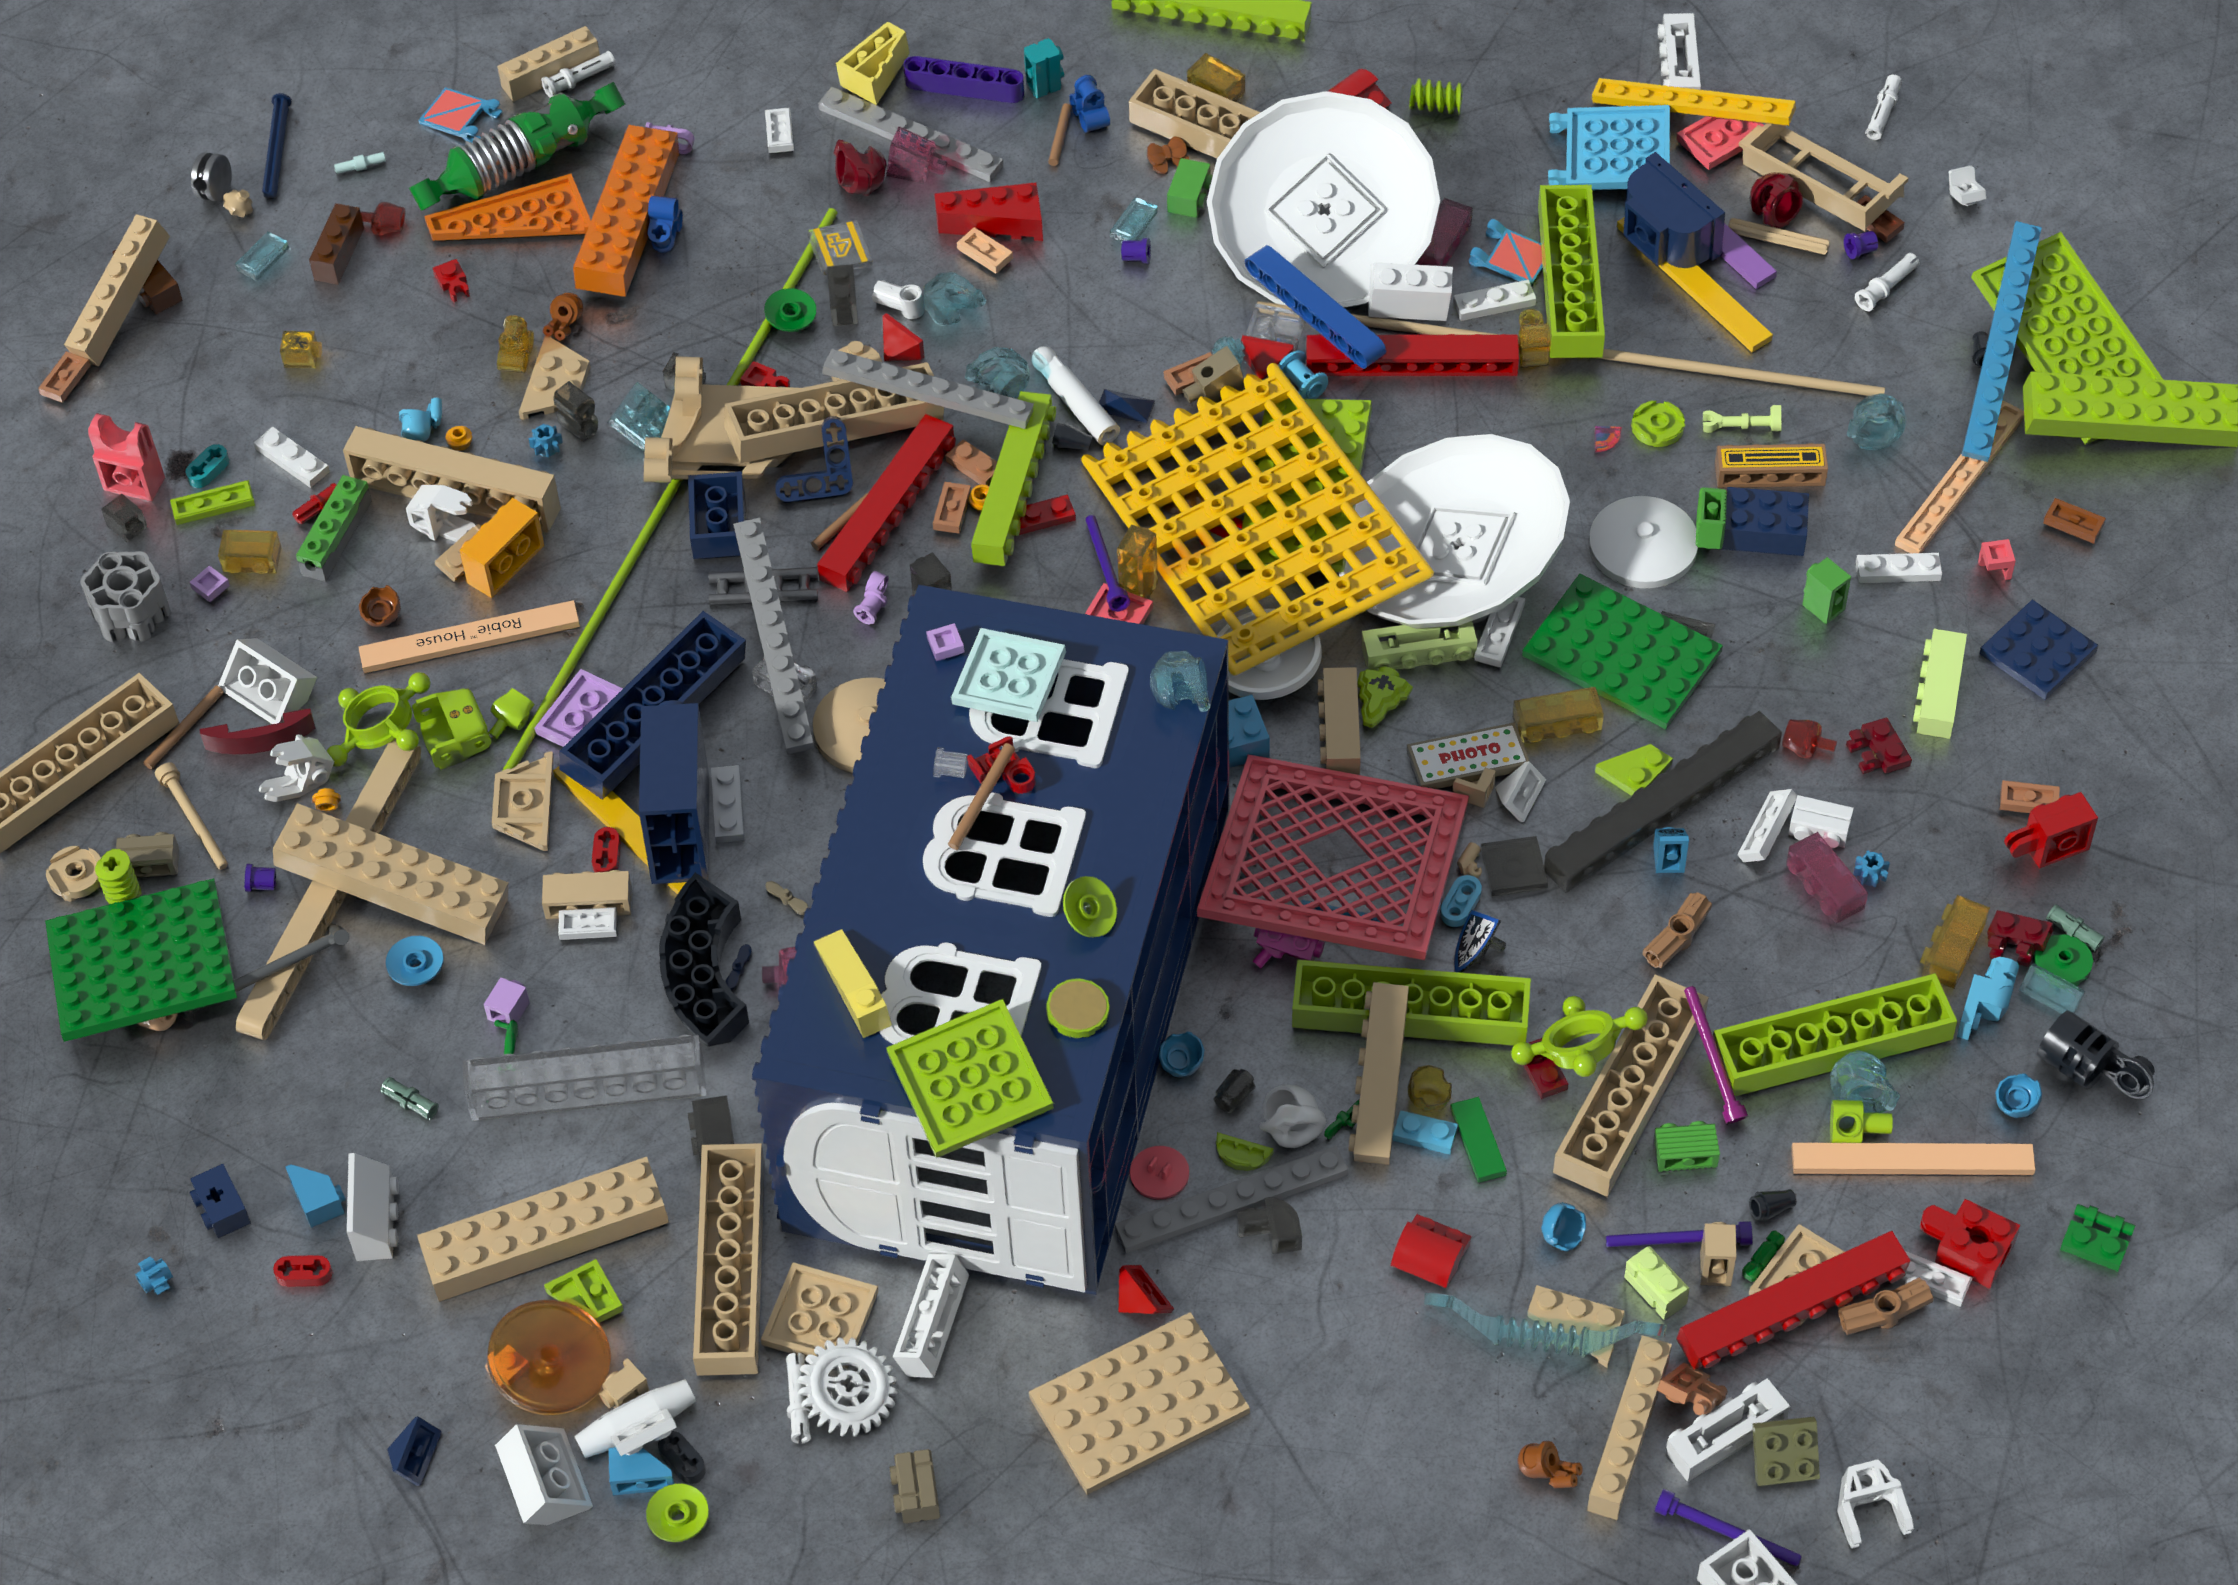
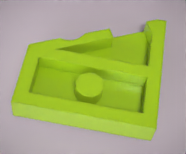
M1652 744L1598 763L1595 767V773L1639 801L1672 766L1673 758Z
M597 1259L544 1284L548 1295L595 1324L624 1311L622 1303Z

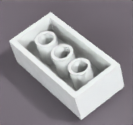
M1750 1529L1701 1562L1697 1577L1701 1585H1797Z

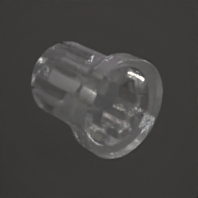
M938 747L934 761V777L940 778L941 775L965 778L968 754L945 751L942 747Z

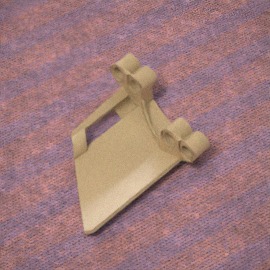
M676 356L675 393L661 438L645 437L644 482L671 483V479L688 480V475L727 473V471H697L702 465L746 466L742 471L743 479L760 478L768 467H777L792 453L740 463L724 427L725 404L799 388L703 385V357Z

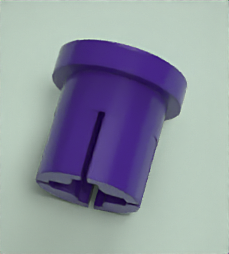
M1873 231L1860 234H1846L1844 237V249L1850 259H1856L1861 254L1876 251L1878 249V243H1875L1878 242L1877 236Z
M1150 239L1123 240L1121 245L1122 260L1142 261L1143 264H1149L1151 259Z
M246 864L245 892H252V889L275 891L276 868L254 867L253 864Z

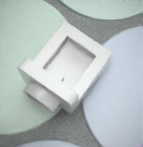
M1970 165L1949 171L1950 195L1960 204L1974 205L1977 201L1986 199V190L1975 181V168Z

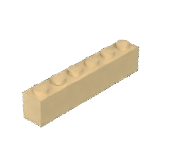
M135 215L64 343V346L70 353L89 359L91 365L99 367L170 238V235L157 220Z
M1373 982L1372 992H1366L1365 1009H1370L1369 1020L1363 1019L1362 1037H1366L1367 1040L1366 1048H1360L1358 1065L1364 1067L1362 1077L1357 1076L1355 1087V1094H1360L1359 1105H1353L1352 1123H1357L1356 1134H1350L1348 1151L1354 1152V1161L1390 1164L1409 995L1408 986Z
M1642 1335L1589 1494L1587 1511L1618 1520L1659 1394L1657 1388L1660 1380L1664 1378L1668 1367L1672 1344Z

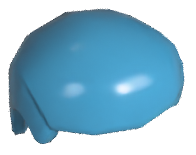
M1192 1032L1171 1034L1160 1046L1159 1061L1163 1070L1174 1077L1190 1076L1202 1065L1205 1049L1201 1039Z
M2025 1073L2006 1077L1999 1082L1995 1092L1997 1105L2000 1110L2013 1118L2030 1116L2036 1112L2042 1101L2039 1081L2031 1079Z
M1564 1202L1550 1207L1543 1217L1541 1226L1545 1241L1563 1251H1570L1576 1248L1583 1239L1586 1230L1585 1214L1577 1210L1575 1206Z

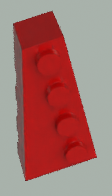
M1036 182L934 193L938 233L966 235L970 230L976 228L985 235L994 238L996 234L1011 235V239L1021 240L1022 236L1034 237V241H1043L1042 217Z

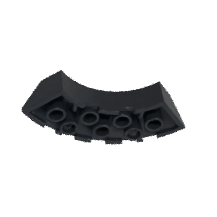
M695 872L674 899L675 903L670 913L666 916V924L659 944L660 972L667 998L673 1010L688 1030L706 1046L710 1047L730 1043L749 1024L746 1004L730 990L720 973L724 946L734 928L740 923L741 914L737 900Z

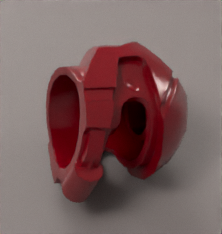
M841 139L836 142L834 155L836 156L835 172L839 185L849 194L869 196L884 181L887 167L885 157L872 146H869L864 154H862L851 143Z
M1773 172L1765 174L1758 178L1751 187L1749 200L1752 211L1759 216L1763 215V223L1765 225L1781 229L1790 224L1802 207L1803 197L1799 191L1798 183L1787 173Z

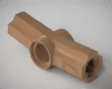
M1698 892L1690 893L1677 914L1669 919L1668 926L1643 949V955L1654 968H1663L1680 950L1688 949L1691 946L1694 934L1712 908V903L1705 895Z
M1919 1277L1895 1290L1880 1291L1873 1299L1838 1308L1840 1323L1847 1335L1878 1326L1889 1329L1897 1325L1900 1318L1933 1303V1296L1925 1280ZM1889 1307L1892 1311L1885 1312L1880 1308Z

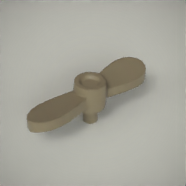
M773 881L766 882V890L769 893L781 898L784 905H790L799 915L805 914L808 907L806 902L793 897L791 891L783 889L778 883Z

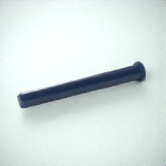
M284 93L273 95L271 100L274 106L262 188L265 198H275L277 196L288 107L292 104L291 97Z

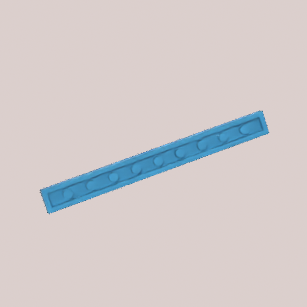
M2018 221L2014 224L1961 456L1985 462L1989 460L2042 227Z

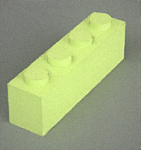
M1933 629L1932 639H1926L1923 655L1928 656V661H1922L1920 677L1925 678L1924 683H1919L1916 699L1922 701L1921 706L1915 705L1913 721L1918 722L1917 734L1950 739L1967 634Z

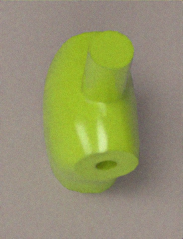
M511 688L491 706L490 712L498 720L488 733L495 739H498L507 726L521 730L529 719L530 712L535 704L526 696Z

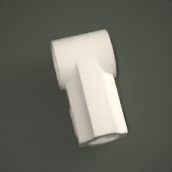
M878 280L875 284L872 294L873 302L901 310L903 316L907 319H917L924 314L925 307L922 291L919 286L910 284L902 287L883 280Z

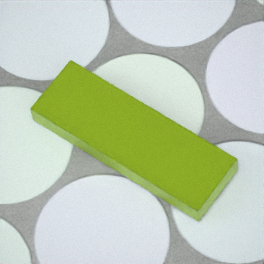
M249 480L170 499L176 525L255 506Z

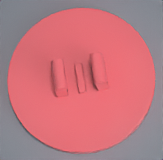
M1153 1146L1144 1149L1133 1159L1130 1167V1179L1134 1188L1141 1195L1155 1200L1168 1199L1179 1194L1187 1185L1189 1166L1185 1157L1177 1150L1167 1146Z

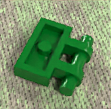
M2077 1204L2073 1215L2085 1220L2083 1224L2073 1220L2070 1221L2060 1250L2119 1271L2129 1241L2118 1236L2120 1232L2132 1236L2136 1225L2124 1221V1217L2118 1215L2112 1217L2099 1212L2097 1207L2090 1205L2088 1208ZM2093 1223L2110 1228V1233L2092 1228Z

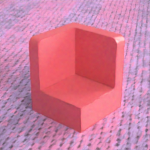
M2009 539L1982 542L1978 558L1979 566H1986L1987 571L2002 569L2005 580H2011L2016 560Z

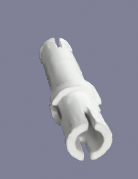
M1889 75L1883 90L1878 94V104L1865 132L1869 139L1879 140L1881 138L1891 109L1898 101L1897 94L1903 81L1897 75Z
M795 1353L789 1354L786 1357L790 1406L787 1408V1416L791 1419V1440L795 1443H799L800 1435L802 1443H806L811 1439L808 1418L811 1406L802 1408L803 1401L808 1397L804 1395L798 1396V1391L806 1386L797 1383L799 1377L806 1375L800 1372V1367L805 1365L806 1357L802 1353H798V1361L795 1359Z

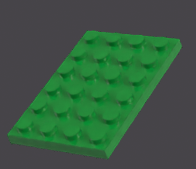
M1579 573L1524 647L1522 656L1666 730L1721 654L1723 645Z

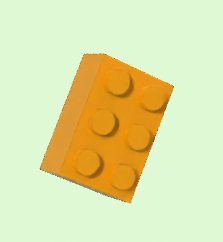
M512 498L506 505L501 506L497 514L484 523L470 540H467L462 545L459 551L467 584L493 598L545 546L538 512Z

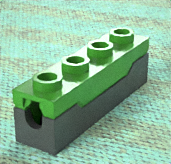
M342 475L296 554L301 575L324 582L327 581L372 503L367 481Z

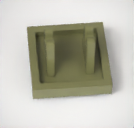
M1815 1417L1752 1423L1755 1479L1758 1486L1820 1479L1817 1421Z

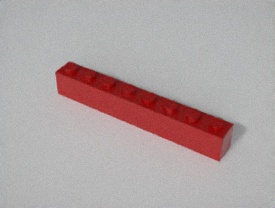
M1321 334L1307 335L1306 366L1314 374L1322 372L1327 376H1518V335H1377L1386 347V354L1365 369L1359 367Z
M928 414L924 415L817 563L819 581L845 592H848L853 584L859 582L864 568L867 564L870 565L873 562L879 547L886 544L889 533L894 526L897 527L900 524L904 512L907 508L913 506L919 491L926 488L934 470L937 471L940 468L944 456L954 448L956 437H954V427L952 424Z
M1891 1230L1680 1327L1676 1340L1694 1370L1702 1366L1705 1369L1713 1367L1721 1361L1722 1357L1731 1354V1356L1739 1355L1748 1348V1345L1754 1342L1762 1344L1770 1340L1774 1333L1784 1329L1785 1332L1793 1330L1800 1325V1320L1810 1317L1813 1320L1819 1318L1832 1306H1845L1858 1294L1868 1295L1876 1291L1880 1284L1884 1282L1894 1283L1899 1281L1906 1275V1270L1911 1260Z

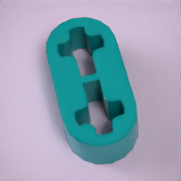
M220 444L210 445L188 465L185 473L192 487H206L228 466L229 456L226 448Z

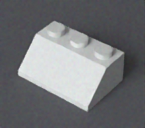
M1393 263L1371 264L1368 317L1447 321L1452 294L1453 267Z
M258 638L237 639L218 686L223 689L224 693L271 724L284 722L283 713L298 711L308 701L317 677Z
M349 1153L347 1235L356 1261L393 1259V1247L398 1246L397 1229H393V1221L398 1220L397 1202L394 1203V1195L399 1194L398 1178L393 1177L389 1165L356 1153Z
M516 1424L495 1445L524 1524L550 1525L590 1510L593 1507L564 1428Z

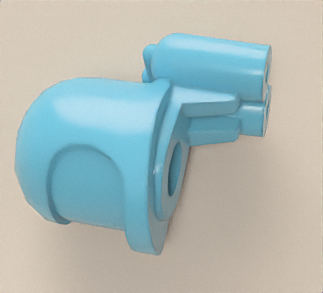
M432 398L426 411L415 409L401 410L399 412V421L402 422L401 436L415 441L426 442L430 437L431 426L436 429L441 424L442 399Z

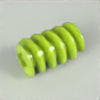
M1418 78L1415 85L1411 87L1409 109H1413L1417 103L1418 109L1422 111L1427 104L1429 112H1433L1437 105L1438 112L1443 113L1447 106L1448 113L1453 114L1457 107L1458 114L1460 115L1463 98L1462 85L1458 83L1456 88L1452 89L1451 82H1448L1446 87L1442 88V83L1438 80L1436 86L1432 87L1431 79H1428L1425 86H1422L1421 78Z
M120 849L107 851L95 866V872L106 901L112 904L140 897L142 894L141 888L127 853Z

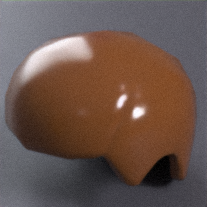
M386 585L384 588L372 587L360 601L359 611L361 618L373 627H385L397 620L401 611L397 592L389 585Z

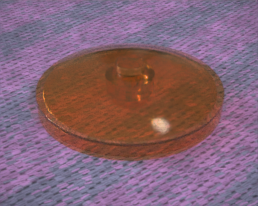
M557 1300L532 1301L508 1312L494 1328L487 1351L488 1371L493 1384L502 1396L513 1405L525 1411L541 1415L565 1414L589 1403L602 1389V1384L607 1379L611 1362L610 1345L600 1324L583 1309Z

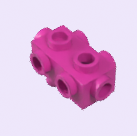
M1255 928L1254 937L1257 938L1256 943L1262 946L1263 949L1253 962L1262 968L1272 956L1282 959L1284 954L1301 960L1314 961L1315 957H1321L1325 942Z

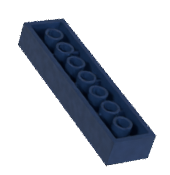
M702 611L559 751V770L603 800L640 764L641 706H656L669 700H676L685 704L698 703L699 705L745 659L746 639L705 611Z

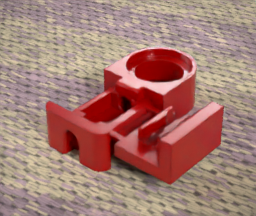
M1011 736L988 746L989 754L986 753L975 759L971 754L967 756L968 766L981 784L1001 751L999 747L1002 746L1003 748L1005 743L1013 746V738ZM1014 751L1002 772V776L1012 791L1020 794L1027 793L1035 786V771L1026 757L1020 760ZM1019 773H1025L1030 776L1029 780L1024 783H1018L1013 778Z

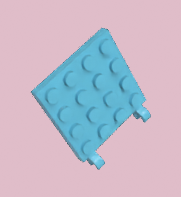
M1670 105L1567 108V114H1549L1550 133H1560L1567 128L1566 170H1548L1549 185H1592V190L1627 189L1630 175L1642 166L1646 158L1654 152H1657L1670 164Z

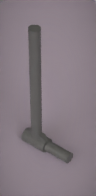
M330 924L327 927L328 935L234 980L236 992L334 944L345 945L349 941V933L341 926Z

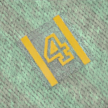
M857 220L808 230L807 236L823 275L872 266L873 259Z

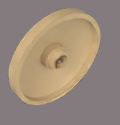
M860 678L843 683L831 690L817 706L813 717V734L816 746L829 763L841 770L853 773L855 761L861 759L862 739L864 736L869 735L870 715L872 712L877 711L878 691L880 688L884 689L886 684L883 678Z

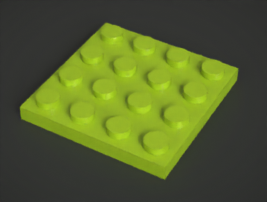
M1003 999L886 1047L889 1058L936 1158L1054 1108L1047 1089Z

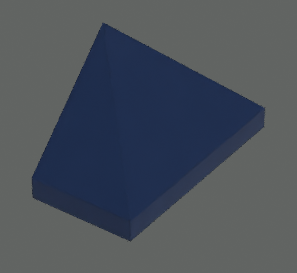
M1104 389L1099 404L1109 415L1147 423L1155 405V400Z
M419 1416L415 1417L387 1448L393 1472L416 1486L421 1485L442 1431Z

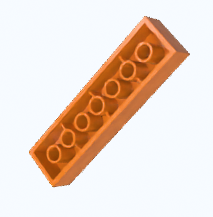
M628 125L573 266L575 289L626 297L648 239L650 223L648 205L650 197L664 196L679 157L678 132Z

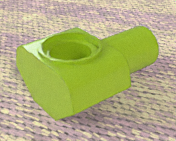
M1832 1100L1831 1143H1862L1863 1133L1892 1134V1113H1863L1862 1101ZM1851 1116L1854 1118V1123L1851 1127L1847 1129L1839 1127L1841 1118Z

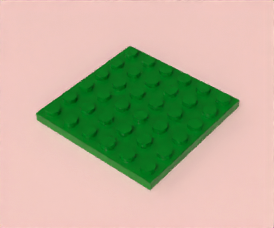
M214 878L45 920L60 1031L64 1042L237 998L220 901Z

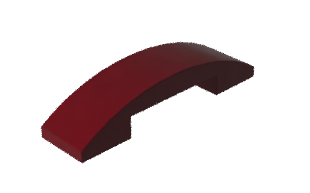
M308 708L283 713L284 722L234 732H230L228 725L224 724L200 729V735L205 750L222 754L243 755L270 751L277 744L295 741L296 735L305 737L315 730L316 727L311 709Z

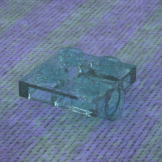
M636 382L607 423L645 452V437L661 438L670 407L640 383Z

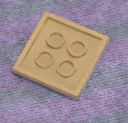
M792 1262L761 1337V1344L791 1354L795 1353V1355L802 1353L805 1357L809 1354L817 1356L814 1353L816 1346L826 1350L824 1344L827 1340L836 1346V1341L839 1337L844 1340L845 1344H848L852 1337L855 1339L857 1346L879 1292L878 1286ZM842 1365V1367L848 1369L849 1365Z

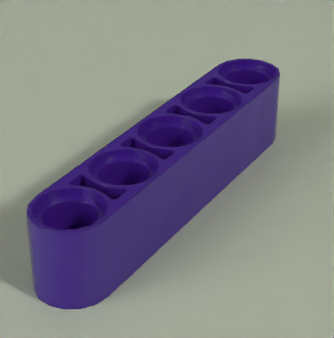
M921 56L908 57L903 63L905 84L909 89L1006 103H1018L1025 97L1024 76L1019 70Z

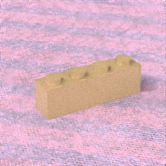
M584 26L498 65L501 87L513 102L543 89L541 83L543 77L549 78L560 73L562 68L571 69L599 56L598 41L589 29Z
M1357 667L1323 668V679H1318V696H1323V702H1318L1319 718H1324V724H1319L1320 741H1325V747H1320V764H1326V769L1360 775Z

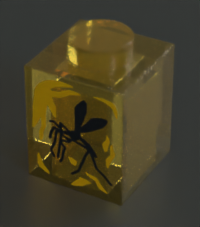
M283 331L280 354L284 368H316L317 358H321L322 345L321 342H317L315 331Z

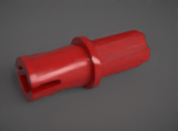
M332 483L317 495H311L309 501L294 510L292 515L296 522L304 524L320 513L334 491L336 484Z

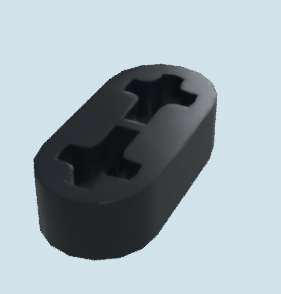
M671 1431L669 1436L658 1440V1450L661 1458L684 1483L695 1484L703 1479L706 1473L704 1460L682 1434ZM668 1443H671L672 1445L677 1444L679 1451L678 1455L675 1453L673 1449H667ZM686 1460L691 1466L696 1465L697 1470L695 1472L691 1470L686 1471L684 1461Z

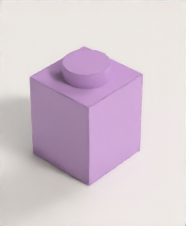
M500 977L484 1003L487 1019L492 1022L501 1020V1022L507 1024L511 1020L518 1022L530 1003L527 989L516 980L509 981Z

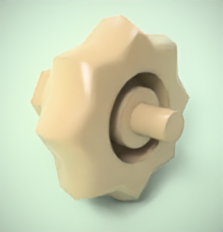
M243 189L240 191L233 190L223 195L224 207L229 210L231 215H237L241 218L253 212V201L249 198L248 191Z

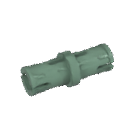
M2057 904L2053 906L2046 917L2047 921L2061 928L2067 933L2066 935L2078 938L2094 952L2104 941L2105 936L2086 925L2084 919L2074 917Z
M388 1077L381 1086L382 1094L399 1102L402 1108L406 1110L411 1109L427 1120L434 1118L438 1112L439 1104L420 1095L419 1090L414 1087L408 1088L392 1077Z

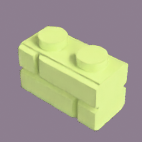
M1647 1246L1626 1262L1624 1278L1652 1308H1656V1312L1663 1320L1668 1319L1685 1307L1688 1302L1690 1288L1650 1246Z

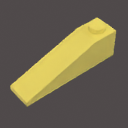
M838 930L814 941V945L862 1037L865 1038L892 1026L886 1003L843 930Z

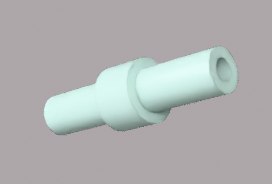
M383 152L365 157L362 154L353 157V160L334 164L336 174L357 170L358 172L366 170L367 166L386 162Z

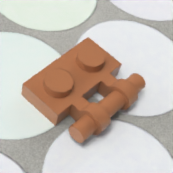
M1685 1362L1662 1378L1657 1388V1391L1665 1394L1666 1398L1674 1403L1685 1404L1688 1401L1694 1404L1693 1411L1697 1415L1710 1413L1715 1406L1720 1405L1725 1400L1728 1392L1725 1386H1718L1710 1382V1375L1698 1369L1694 1370L1691 1365Z

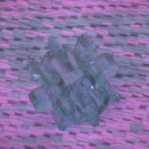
M1225 336L1215 342L1212 349L1214 354L1228 346L1239 364H1241L1245 356L1242 350L1245 347L1239 339L1234 340L1232 336Z

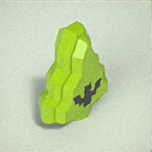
M1384 666L1379 668L1378 671L1366 669L1359 673L1357 686L1360 688L1359 699L1363 702L1361 709L1363 725L1373 728L1384 719L1387 711L1396 709L1400 701L1408 699L1413 686L1405 679L1400 678L1399 673L1395 669Z

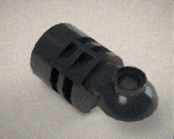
M2070 1010L2061 1014L2053 1023L2037 1050L2039 1058L2087 1090L2094 1086L2104 1074L2113 1080L2120 1091L2131 1098L2145 1099L2153 1091L2155 1069L2147 1058L2143 1056L2128 1057L2118 1050L2119 1043Z

